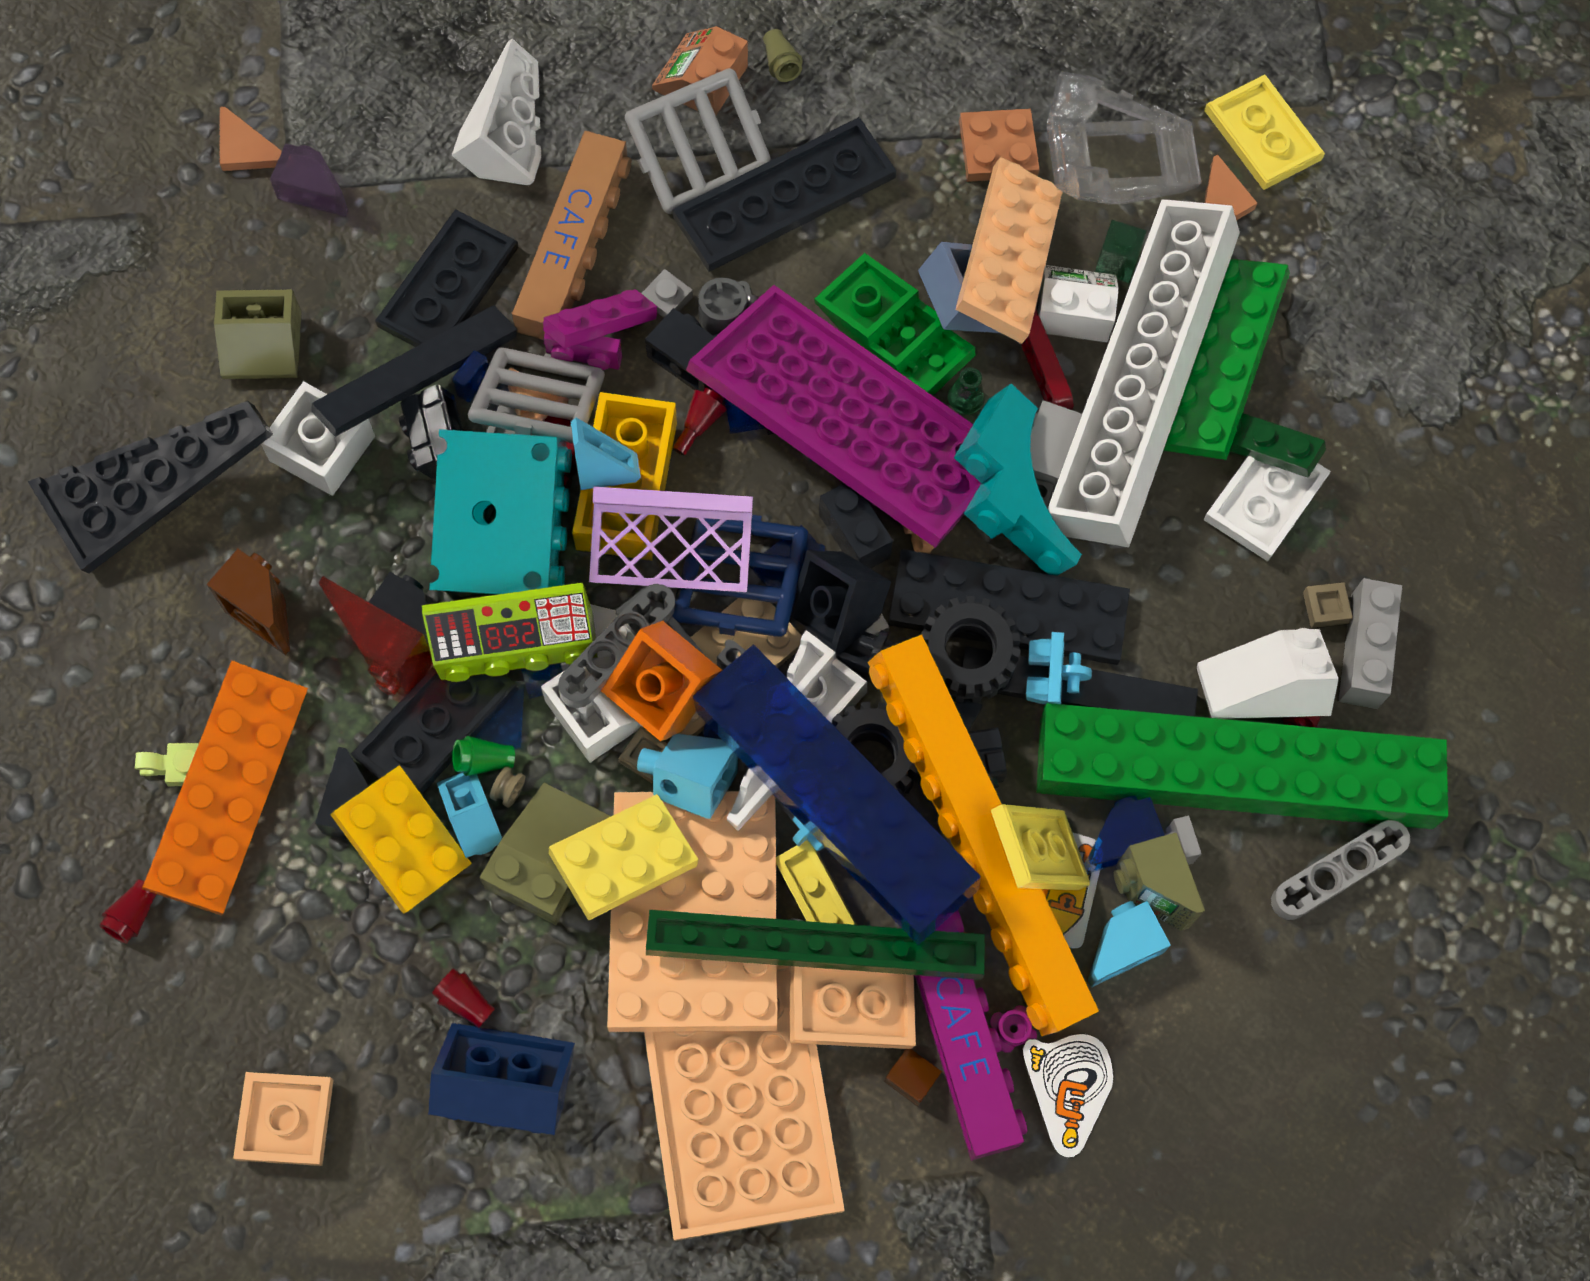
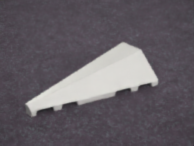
M807 630L802 635L796 656L787 671L784 685L772 707L755 748L750 767L741 782L740 791L733 808L727 816V821L738 831L820 744L827 726L831 727L832 719L838 713L844 716L845 708L851 705L855 706L867 693V681L836 658V652Z

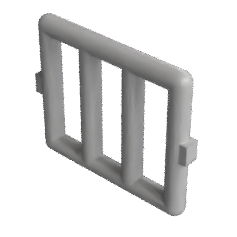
M730 68L631 109L625 114L626 124L641 156V159L637 160L643 174L648 173L660 204L667 214H673L672 209L772 160L757 125L761 123L757 110H751L738 76ZM726 86L757 160L739 169L736 166L707 96V93ZM691 100L695 102L725 174L707 183L703 178L674 108ZM660 113L692 186L691 190L675 197L672 195L642 124V121Z
M501 347L496 350L468 412V418L474 423L515 431V434L558 437L565 442L573 443L571 425L568 427L487 409L488 405L491 403L567 420H573L577 417L588 424L605 373L601 368L555 359L548 353L541 356ZM506 364L587 380V383L583 386L507 370L505 367ZM500 383L580 401L578 406L499 390L496 387Z

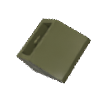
M293 290L216 291L214 328L221 378H298L301 309Z

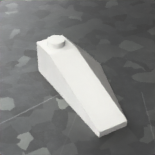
M514 39L507 42L459 132L452 156L478 178L530 185L534 182L541 160V146L536 145V131L540 129V118L535 116V100L539 98L538 61Z

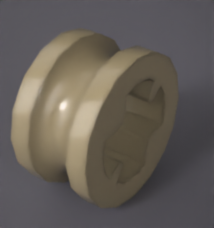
M504 767L492 786L490 799L494 801L502 799L504 806L511 807L523 788L525 775L521 773L513 775L511 768Z

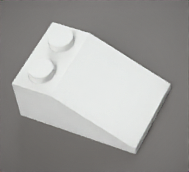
M1320 629L1279 630L1197 663L1198 675L1212 718L1331 716L1339 678Z

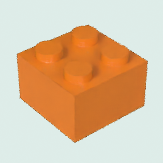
M660 621L638 631L601 692L662 742L685 729L723 670L668 624Z

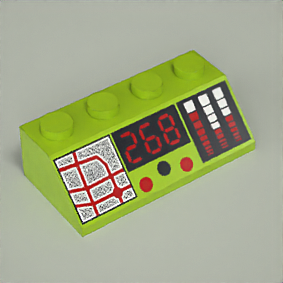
M583 583L422 605V614L433 666L441 680L446 679L451 682L465 681L470 676L479 674L502 676L507 674L509 670L521 668L537 671L547 668L549 664L563 662L571 665L596 639L594 615ZM598 652L594 655L593 658H598Z

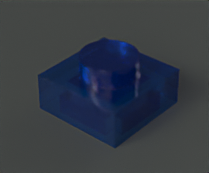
M474 350L452 378L457 396L469 403L477 394L489 367L486 356Z

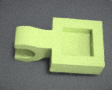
M168 743L167 755L153 752L136 753L135 769L140 770V776L165 775V783L168 787L182 786L199 743Z

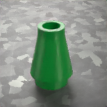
M466 736L464 740H456L452 753L453 768L456 772H463L465 776L500 770L504 767L512 769L515 762V750L513 745H503Z

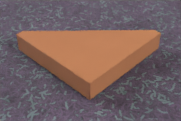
M220 107V166L222 171L290 167L288 156L229 109Z
M1219 155L1214 156L1211 162L1204 203L1233 206L1236 220L1254 211L1257 202Z

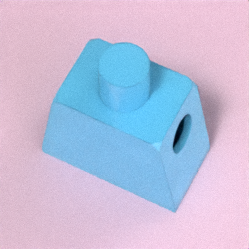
M676 734L672 736L663 752L643 748L638 757L637 770L653 775V795L658 794L663 802L711 819L737 775L738 742Z

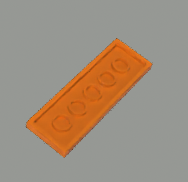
M231 660L142 887L143 890L221 916L223 915L308 688Z

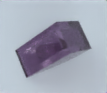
M285 143L270 178L277 199L346 217L348 208L342 190L321 153L306 145L298 147Z

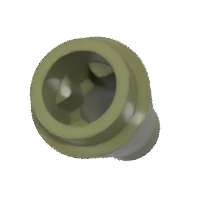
M773 29L768 31L763 37V42L766 47L770 74L781 82H789L796 79L802 71L803 60L801 55L788 42L781 30Z

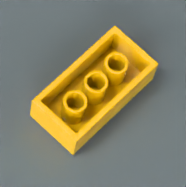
M600 392L593 427L636 452L641 478L636 483L607 486L608 488L665 491L677 426L676 403ZM594 488L580 491L573 526L576 550L591 552ZM602 512L601 529L611 540L629 526L619 513ZM626 514V515H627V516L629 517V519L633 522V521H635L641 514ZM648 515L636 526L651 543L657 536L660 519L657 515ZM633 529L615 544L626 557L635 558L647 547ZM602 536L600 551L608 544ZM612 548L605 553L619 556ZM652 550L641 559L652 561Z

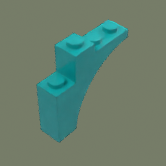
M1009 384L988 399L954 456L956 461L981 482L964 515L991 539L1003 533L1043 571L1049 575L1058 576L1077 565L1082 554L1070 543L1053 520L1043 501L1035 479L1031 458V431L1038 408L1013 384Z

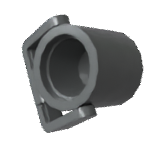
M729 278L710 280L702 286L698 295L699 323L710 334H719L758 299V296L753 295L750 285L746 281L736 282Z

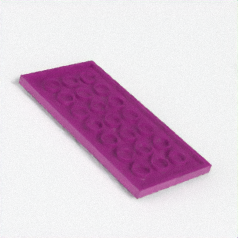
M775 285L750 305L691 358L686 371L934 548L938 546L964 516L965 510L981 484L980 481L954 459L955 454L973 426L971 422Z

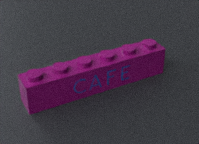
M948 898L900 911L898 917L900 928L964 932L960 913L957 908L951 910ZM914 975L971 1161L1019 1147L1024 1143L1022 1135L1027 1134V1126L1021 1109L1014 1110L1009 1095L1014 1092V1085L1008 1068L1001 1069L997 1053L1001 1052V1044L995 1027L988 1028L984 1012L989 1011L983 988H976L973 979Z

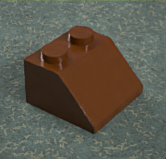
M237 549L206 585L227 615L286 655L290 651L286 600L278 587L281 582L270 572L272 566L264 558L256 553L248 556L240 549Z

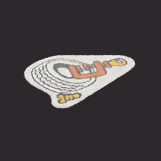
M1072 1035L1049 1044L1042 1043L1036 1039H1030L1023 1047V1056L1050 1139L1060 1155L1074 1157L1084 1148L1112 1088L1113 1069L1110 1056L1103 1043L1091 1035Z

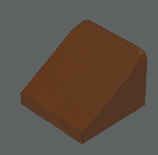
M906 1049L890 1070L884 1082L913 1104L919 1106L942 1071L912 1049Z

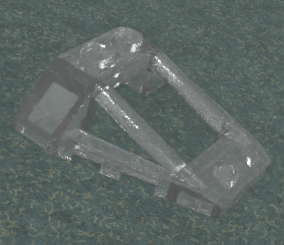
M1063 71L1058 75L1047 121L1054 182L1058 190L1077 200L1105 204H1128L1180 194L1195 189L1202 183L1193 128L1190 121L1156 105H1153L1151 109L1133 101L1132 94L1123 90L1117 94L1105 88L1104 81L1093 76ZM1098 104L1141 119L1135 121L1086 122L1098 108ZM1155 134L1162 176L1109 178L1108 169L1091 166L1087 136Z

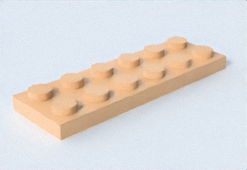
M1002 157L998 159L991 174L955 310L1021 344L1030 334L1063 192L1062 189L1055 186L1052 182L1030 173L1019 164L1012 163Z

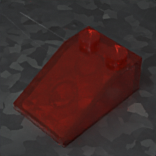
M323 576L318 583L333 612L367 665L368 672L375 678L376 682L374 684L381 691L392 697L396 693L405 697L426 675L433 664L430 648L424 634Z

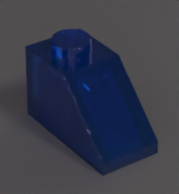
M1129 796L1114 803L1115 807L1111 809L1084 862L1087 874L1115 866L1130 845L1165 836L1151 797L1138 800L1137 796Z

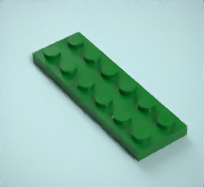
M1230 259L1163 451L1227 460L1237 431V425L1242 416L1290 275L1288 264Z

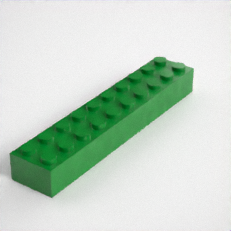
M1046 703L1040 717L1036 793L1380 824L1387 820H1394L1402 823L1405 827L1434 829L1448 817L1447 739Z

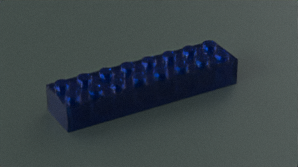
M754 644L692 696L697 714L917 945L921 944L979 890L981 876Z

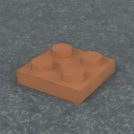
M1031 109L960 113L959 124L967 182L990 180L993 167L1000 157L1019 164L1025 170L1038 176L1040 169Z

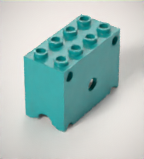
M439 429V437L444 438L447 442L446 451L437 455L431 565L438 568L439 578L435 582L430 583L429 590L506 594L564 585L565 567L559 566V552L566 551L567 527L561 526L562 512H568L570 490L564 487V472H571L572 449H568L566 442L558 437ZM493 504L496 509V517L492 523L488 524L485 521L484 513L487 507Z

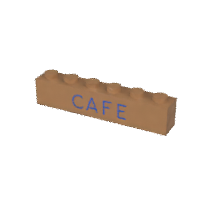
M584 131L512 313L514 326L518 329L517 333L544 340V317L559 313L564 309H571L574 301L581 299L585 287V279L583 277L586 269L591 270L594 266L597 255L595 246L598 238L604 239L609 222L607 215L610 208L615 209L620 196V188L618 186L621 178L627 179L630 172L632 159L627 157L625 141Z

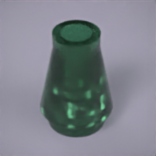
M968 367L963 369L959 378L949 389L948 401L956 412L969 415L980 410L984 404L985 394L982 386V375L976 368Z

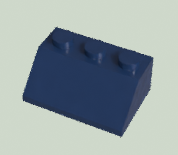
M452 1023L431 1072L428 1115L441 1116L451 1120L459 1119L483 1123L495 1127L502 1126L526 1130L532 1133L555 1135L564 1106L575 1043Z

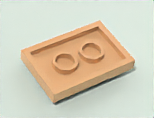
M790 966V1043L912 1049L916 1046L914 975Z

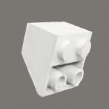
M610 655L592 660L597 667L604 669L614 664V660ZM583 667L586 677L579 684L569 683L570 694L576 691L582 694L585 693L584 682L591 675L586 667ZM562 673L541 686L545 702L589 763L638 731L640 727H643L602 692L585 707L571 708L565 705L560 699L558 689L559 678Z

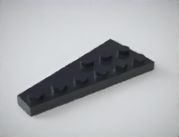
M245 401L207 415L201 422L187 427L182 425L169 429V433L154 439L150 437L95 456L92 462L78 467L71 465L60 469L59 474L45 479L38 477L28 481L79 568L86 573H91L273 435L255 405Z

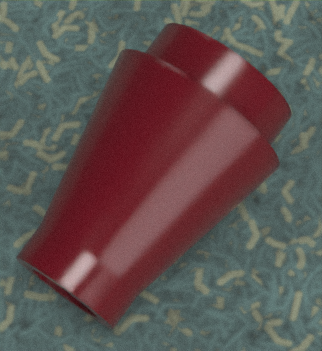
M140 879L102 913L104 919L99 924V927L105 933L125 944L132 937L138 936L151 904L157 896L155 893L143 890L142 887L145 881Z
M455 968L441 980L432 992L439 999L438 1005L472 1022L478 1028L495 1010L464 971L461 974Z

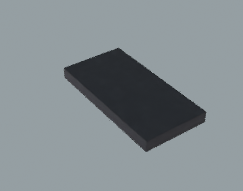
M455 209L375 320L377 327L417 347L469 319L519 248L517 240Z
M433 666L351 753V756L377 779L382 778L400 765L422 795L451 764L455 741L464 740L466 736L475 737L519 690L518 685L506 675H472L469 679L460 682H451L446 679L441 680Z

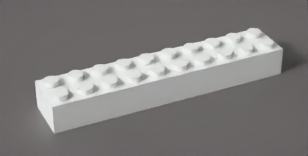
M1161 200L1048 506V511L1066 537L1123 547L1130 546L1240 234L1233 206Z

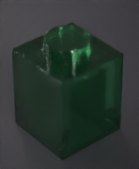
M1111 220L1095 272L1116 275L1118 280L1129 283L1147 230Z

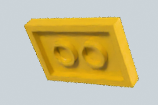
M400 765L330 814L403 914L472 864L468 858H465L462 849Z

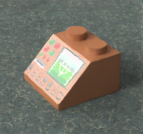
M717 26L687 33L653 83L652 90L662 95H667L729 68L733 69L738 79H740L748 67V41ZM726 86L707 93L715 115H717L729 96ZM694 100L684 103V105L698 111Z

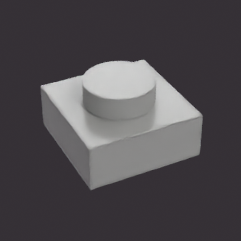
M665 269L642 292L646 298L657 305V313L663 318L673 308L680 311L693 298V290Z
M1185 816L1173 819L1167 827V833L1164 836L1176 832L1188 865L1194 864L1202 853L1190 817Z

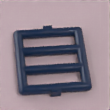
M752 515L751 535L792 541L788 557L751 551L749 554V567L784 572L781 588L748 584L747 592L678 588L672 617L679 623L719 628V634L735 636L736 631L774 637L784 636L787 633L808 542V530L800 526L762 521V516ZM698 518L695 521L690 546L708 531ZM704 519V520L712 527V526H714L720 519ZM726 520L716 530L743 534V521ZM706 538L694 550L704 561L715 562L726 550L723 547L705 545ZM734 550L733 553L741 560L742 550ZM691 552L686 556L681 578L688 581H693L698 577L700 563ZM730 555L721 562L738 565ZM706 577L700 580L704 582H716L713 578ZM721 580L723 583L740 584V582ZM693 591L777 603L774 620L689 608Z

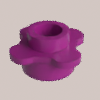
M1018 1005L1013 1010L1007 1011L1004 1014L996 1012L992 1015L990 1026L995 1027L998 1033L1001 1051L1010 1053L1014 1047L1025 1044L1030 1039L1037 1040V1032L1032 1029V1023L1027 1016L1026 1007ZM1015 1025L1017 1027V1032L1012 1033L1010 1031V1026Z

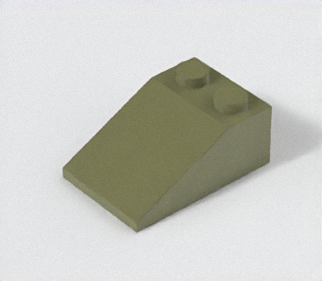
M543 783L501 839L479 877L484 888L557 925L573 894L550 857L549 846L611 816Z

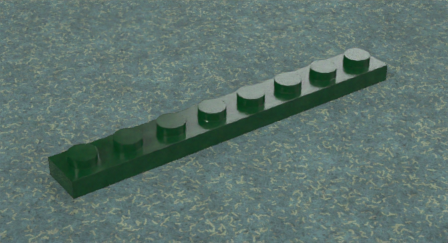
M649 910L646 955L982 980L985 963V934Z

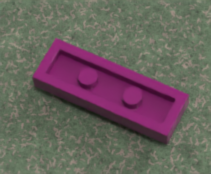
M636 289L626 290L618 295L597 299L591 303L572 309H564L559 313L546 316L543 321V331L562 347L567 348L654 320L657 316V305Z

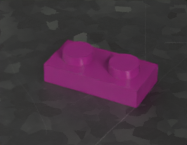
M546 332L543 339L546 353L551 354L552 358L587 363L589 366L598 367L602 370L608 368L619 370L622 360L620 339L601 336L564 348Z

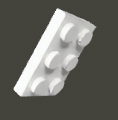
M1248 456L1207 512L1204 521L1266 561H1269L1331 471L1317 463L1311 475L1307 478L1257 461Z

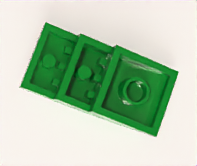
M866 253L861 255L814 298L815 304L845 335L932 396L975 356V347L952 330L943 329L936 311L919 300V291Z

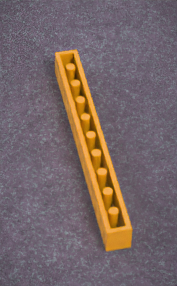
M919 635L880 651L868 661L871 681L883 694L887 703V715L891 723L898 727L903 737L905 754L909 761L916 765L921 776L923 793L927 799L933 802L939 815V827L944 836L950 838L956 851L957 866L961 873L967 876L974 890L973 899L975 905L982 914H985L992 929V941L995 947L1000 952H1003L1009 965L1010 980L1014 987L1021 991L1028 1006L1026 1009L1027 1016L1033 1027L1039 1030L1041 1036L1058 1032L1099 1012L1042 889L1018 888L991 813V809L1002 803L923 636Z

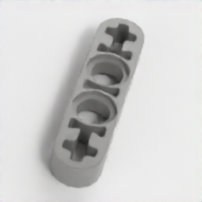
M1394 820L1381 822L1286 880L1273 892L1271 897V905L1274 912L1286 920L1300 918L1393 861L1409 847L1410 834L1407 828L1402 823ZM1385 834L1387 836L1394 834L1397 837L1394 846L1392 844L1387 845L1377 853L1374 847H1372L1379 843L1385 837ZM1348 851H1361L1367 858L1366 869L1356 870L1352 868L1347 861ZM1317 870H1326L1333 875L1335 879L1333 889L1323 890L1316 885L1314 874ZM1305 887L1309 894L1296 903L1297 908L1294 905L1287 907L1284 904L1283 900L1287 896L1286 892L1289 895H1294Z

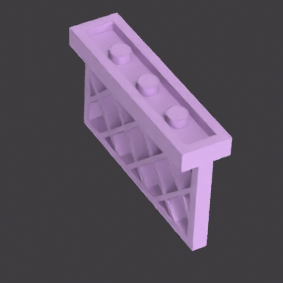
M594 487L589 582L642 586L662 584L673 588L747 592L753 497ZM602 512L619 513L629 526L611 540L601 529ZM626 514L641 515L632 522ZM648 515H657L669 528L651 543L636 526ZM665 516H673L680 518L675 523L671 524ZM687 518H698L708 531L690 546L675 528ZM704 519L720 520L711 527ZM726 520L743 521L742 538L729 548L715 530ZM633 529L647 547L632 561H629L615 544ZM673 532L687 549L669 564L655 546ZM712 534L726 552L711 566H708L694 549ZM602 536L608 544L600 551ZM742 544L740 560L733 551ZM611 548L627 564L615 576L599 575V559ZM652 550L666 568L655 578H644L634 564ZM690 552L706 569L693 581L683 580L673 569ZM730 555L741 567L740 584L723 583L712 570ZM631 569L637 577H625L622 575ZM670 571L677 580L661 578ZM709 573L716 582H704L700 580H702Z

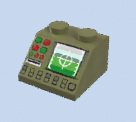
M1176 832L1130 845L1116 864L1117 870H1114V880L1118 891L1121 894L1125 893L1128 902L1133 901L1135 906L1148 901L1156 918L1180 931L1188 929L1205 911Z

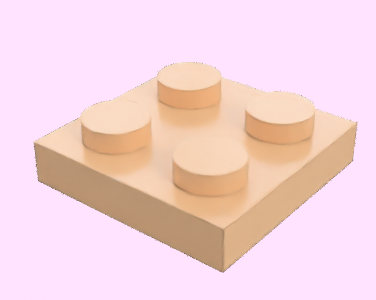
M246 1072L233 1159L236 1161L322 1166L334 1080L331 1077Z

